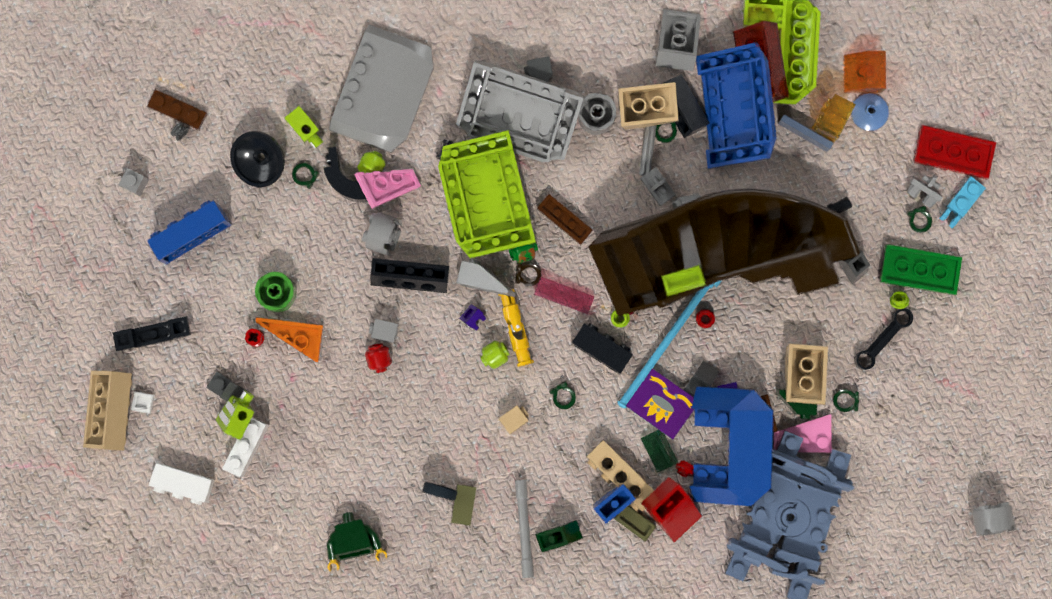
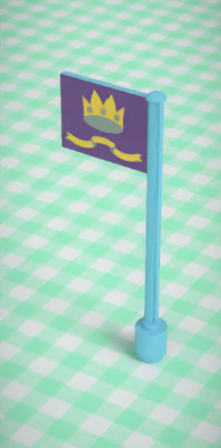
M721 281L711 284L695 294L620 401H617L621 408H629L672 440L694 411V409H691L694 397L652 368L709 288H717Z

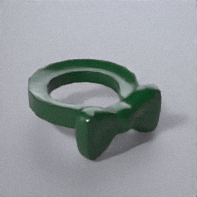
M675 122L670 123L673 134L668 139H663L658 134V129L663 124L656 125L655 138L661 143H669L674 140L677 133Z
M300 163L294 167L292 178L298 185L307 186L308 189H311L320 173L319 171H314L313 167L309 164ZM302 167L308 168L312 175L311 180L299 181L296 177L297 171Z
M920 206L906 212L907 216H909V226L915 232L924 233L932 225V217L925 211L926 206ZM918 212L927 218V225L922 229L916 228L913 222L915 214Z
M566 381L549 390V393L553 396L554 404L560 409H569L576 401L575 393L567 386ZM563 389L571 394V401L567 405L558 403V390Z
M846 389L838 391L833 398L834 406L841 412L852 410L857 412L859 392L853 393ZM843 393L849 394L855 399L854 404L848 408H841L837 403L839 395Z

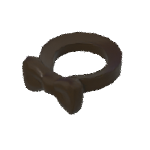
M532 263L523 266L522 264L516 265V284L521 282L526 286H534L541 280V270L537 265ZM529 267L533 268L537 273L535 281H525L521 277V271Z

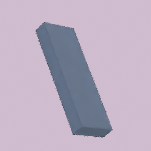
M783 115L778 123L826 152L834 144L832 141L787 115Z

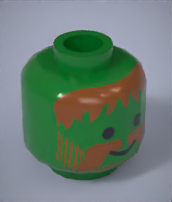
M536 243L509 249V254L512 261L521 264L533 260L538 247Z

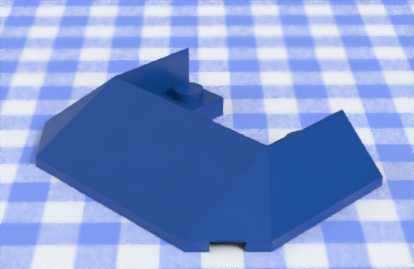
M696 387L691 408L695 409V426L729 428V465L695 463L693 484L690 485L693 501L752 506L772 488L773 409L752 389Z

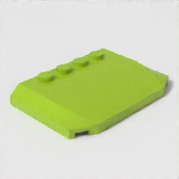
M509 130L443 146L438 169L455 240L468 257L472 259L536 243Z

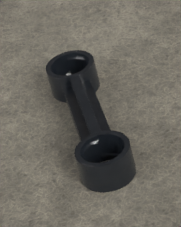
M906 308L896 310L892 315V322L869 348L856 354L854 358L855 366L860 370L871 369L875 364V357L898 331L912 324V312ZM900 311L906 312L909 317V321L905 325L899 324L896 320V315ZM861 354L870 356L871 364L868 367L864 368L859 364L858 359Z

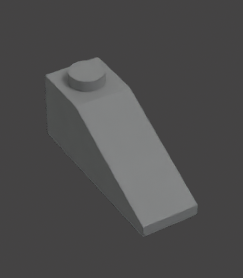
M470 259L469 262H461L457 284L506 296H516V293L491 271L480 265V261Z

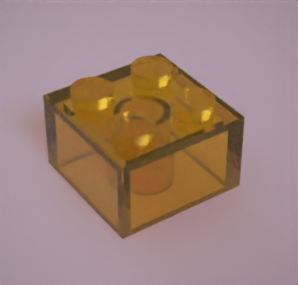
M837 94L832 98L828 97L820 109L822 115L819 114L811 128L814 129V132L834 143L839 138L856 104Z

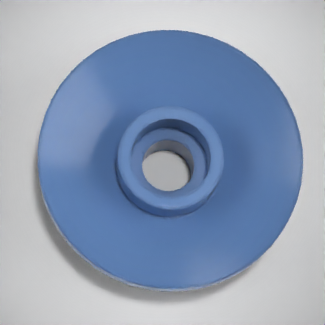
M872 93L859 96L851 107L853 122L859 128L866 131H874L881 128L889 116V109L885 100L879 95ZM868 108H873L874 113H869Z

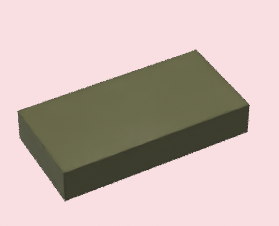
M457 484V496L454 502L451 523L471 525L477 487Z
M629 505L614 517L616 521L645 542L656 528L655 524Z

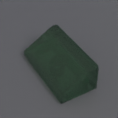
M656 430L641 438L657 473L678 463L663 432Z

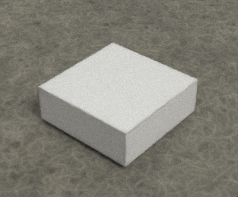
M135 391L131 410L151 414L155 395Z

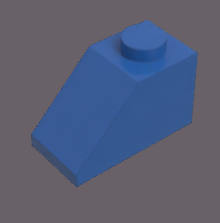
M622 484L607 492L595 502L593 509L607 524L636 498Z

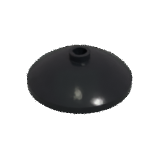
M249 131L239 136L231 147L230 160L232 168L236 175L246 184L253 187H267L281 177L285 166L284 154L278 142L270 135L260 131Z

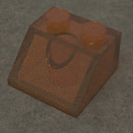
M863 51L843 56L844 93H882L886 89V51Z

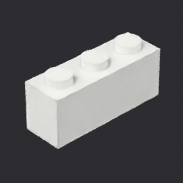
M252 417L241 440H236L222 469L239 478L244 477L269 425Z
M156 463L149 486L154 487L153 491L164 494L165 491L172 493V497L183 499V497L191 498V503L202 505V502H208L215 480Z

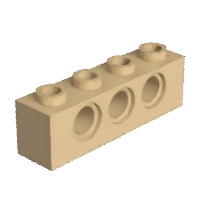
M602 440L586 456L589 459L587 463L594 470L598 468L603 473L601 477L608 484L612 482L616 487L624 484L628 490H630L631 486L637 485L640 488V493L638 496H635L636 500L630 506L635 511L639 509L643 512L645 508L641 505V502L654 490ZM604 458L612 460V467L610 469L602 467V460ZM620 471L626 474V480L623 483H619L616 480V474Z

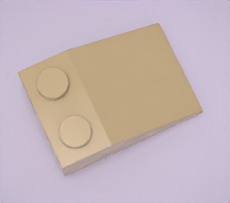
M676 82L619 89L621 127L625 130L679 121Z
M789 344L786 347V402L825 405L828 347Z

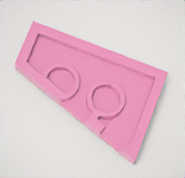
M413 169L391 170L390 172L373 171L372 173L357 172L354 174L371 209L421 187Z
M831 414L773 433V449L777 450L784 431L804 438L798 452L831 453L832 450Z

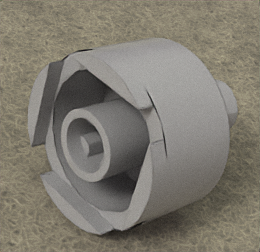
M592 93L584 97L578 116L581 128L591 135L603 134L610 130L616 118V105L609 96ZM594 111L596 113L601 112L600 117L593 116Z
M381 212L377 214L372 213L369 220V229L364 232L362 241L365 242L367 249L389 256L391 255L389 250L394 251L401 233L398 230V225L402 226V220Z
M1009 502L991 507L990 505H985L973 509L972 516L977 536L998 534L1006 530L1008 532L1016 530L1012 507Z

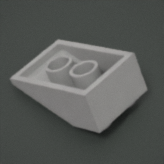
M663 10L656 66L686 71L694 70L701 14Z

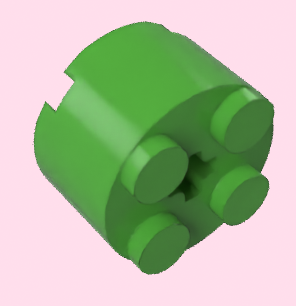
M270 272L257 281L255 295L260 305L267 310L282 312L288 310L293 305L296 299V287L293 281L283 273ZM278 288L280 293L276 294L275 297V295L272 294V290L275 291Z

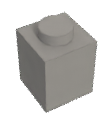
M127 168L118 185L129 192L141 196L149 179Z
M375 319V322L370 324L369 334H372V339L395 344L399 325Z

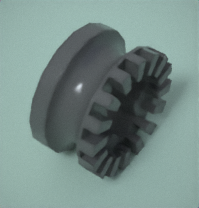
M180 122L173 128L171 135L176 136V140L180 141L185 137L184 135H187L186 133H188L189 128L184 127V123Z

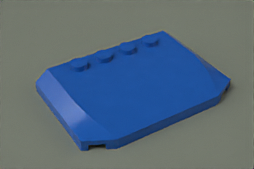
M751 43L698 55L696 57L698 75H702L705 113L710 123L707 125L709 149L706 150L707 168L715 169L770 159L777 136L769 61L757 43Z

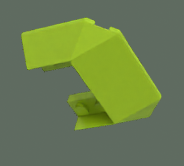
M744 0L742 12H744L743 27L778 29L776 65L769 64L773 103L796 105L816 87L821 12L809 0Z

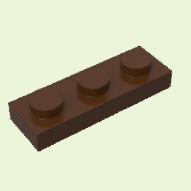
M156 89L147 104L148 108L183 122L185 125L199 131L207 116L206 112Z
M550 194L537 207L539 212L580 246L593 231Z

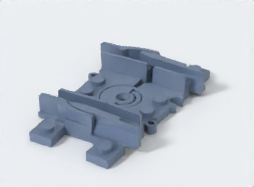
M784 431L777 450L772 449V457L782 460L783 463L782 465L772 464V488L754 503L751 511L746 513L752 517V522L750 524L742 523L743 531L739 540L735 538L729 539L727 548L734 551L725 574L744 582L750 565L753 564L759 567L763 563L770 567L769 572L771 574L791 579L787 598L807 599L812 583L816 585L825 584L824 579L809 575L807 570L817 572L819 565H821L818 551L825 553L828 550V546L821 541L826 539L831 520L836 518L835 515H831L830 508L832 506L839 507L837 501L838 498L841 499L842 490L850 492L855 487L852 486V480L845 478L851 455L832 449L826 467L804 461V459L796 456L804 438ZM803 473L806 474V475H808V476H810V477H812V478H814V479H816L817 481H819V482L821 483V485H820L818 482H816L815 480H813V479H811V478H809V477L803 476ZM790 513L794 515V519L792 521H789L787 519V516ZM784 535L781 548L776 547L773 559L767 557L768 552L773 547L772 544H777L781 536ZM786 562H797L794 572H787L790 564Z

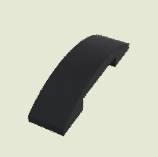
M188 316L139 328L112 332L116 351L145 347L191 335Z

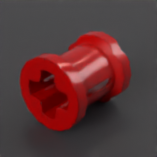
M249 329L245 333V341L249 345L259 347L264 343V334L258 329ZM253 333L258 335L257 342L251 341Z

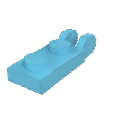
M969 177L946 206L947 209L939 219L944 221L951 211L954 212L956 216L949 224V227L953 228L965 216L986 188L973 177Z

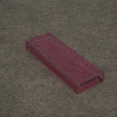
M540 277L534 292L535 296L587 315L594 299L592 295Z

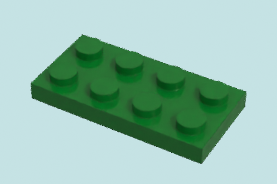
M886 244L879 283L955 296L957 295L962 257Z

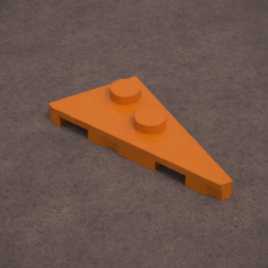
M256 317L255 321L257 324L313 361L319 362L323 325Z

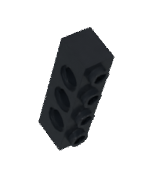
M378 258L372 259L371 286L447 293L449 266Z

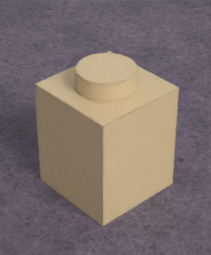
M515 406L500 417L499 421L507 432L512 434L528 422L527 417L529 414L523 406L521 408Z

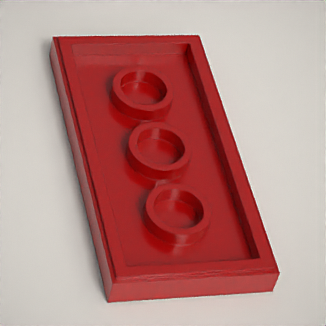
M922 125L913 162L987 180L989 179L997 142Z

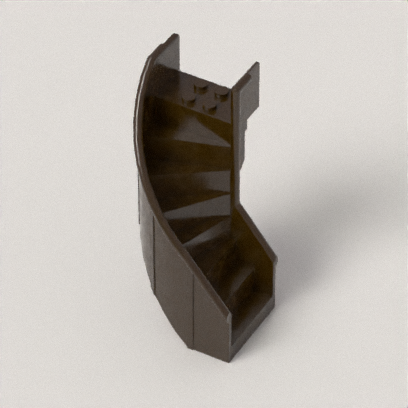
M732 189L701 196L675 209L602 231L588 246L618 316L654 306L664 308L711 284L736 276L751 283L780 277L781 280L790 278L797 295L839 285L840 279L833 263L857 257L860 254L847 218L807 199L764 189ZM700 265L705 285L667 296L662 276Z

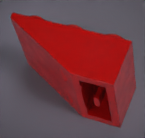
M670 477L641 502V505L674 543L702 517L688 494Z

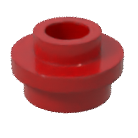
M703 309L697 313L696 322L701 328H709L715 322V315L711 310ZM702 316H708V322H703Z
M681 460L680 463L676 464L675 467L679 475L683 477H691L693 475L694 467L690 463Z

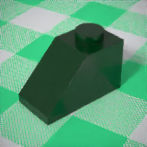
M776 390V395L794 415H800V419H811V416L817 415V404L786 402V390Z
M577 520L535 534L541 552L566 546L583 539Z

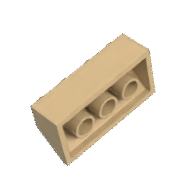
M91 371L84 448L124 451L132 373Z

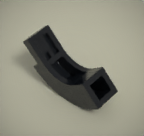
M328 148L329 153L326 154L327 165L331 166L324 167V173L332 188L339 195L350 201L368 202L358 181L349 180L342 174L337 148Z

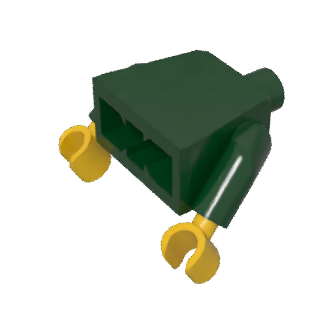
M352 512L342 515L343 523L335 525V531L331 533L326 544L328 559L330 560L327 567L329 571L332 570V563L337 565L338 571L341 566L339 561L373 554L374 550H376L375 557L378 561H380L378 554L381 552L387 558L386 551L381 549L382 543L378 533L369 524H364L362 520H355L354 513Z

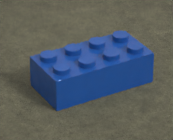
M210 200L200 205L201 208L194 212L192 210L186 213L182 220L169 223L167 229L162 232L156 231L151 234L147 242L157 259L167 265L230 227L231 223L220 205L214 200L212 202Z

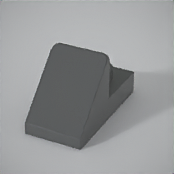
M703 361L684 388V391L694 397L696 387H710L719 371Z
M219 372L215 373L206 387L225 401H228L231 396L240 398L245 390Z

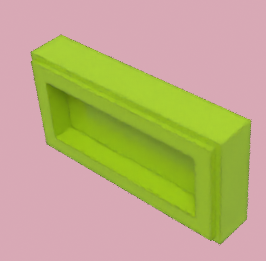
M700 265L662 276L667 296L705 285Z

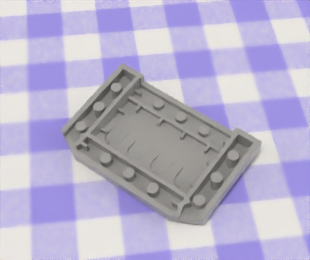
M368 25L333 113L329 131L393 153L408 138L433 72L431 47Z
M475 60L456 125L463 128L471 139L509 130L514 153L540 162L564 160L585 96L577 91L489 62Z

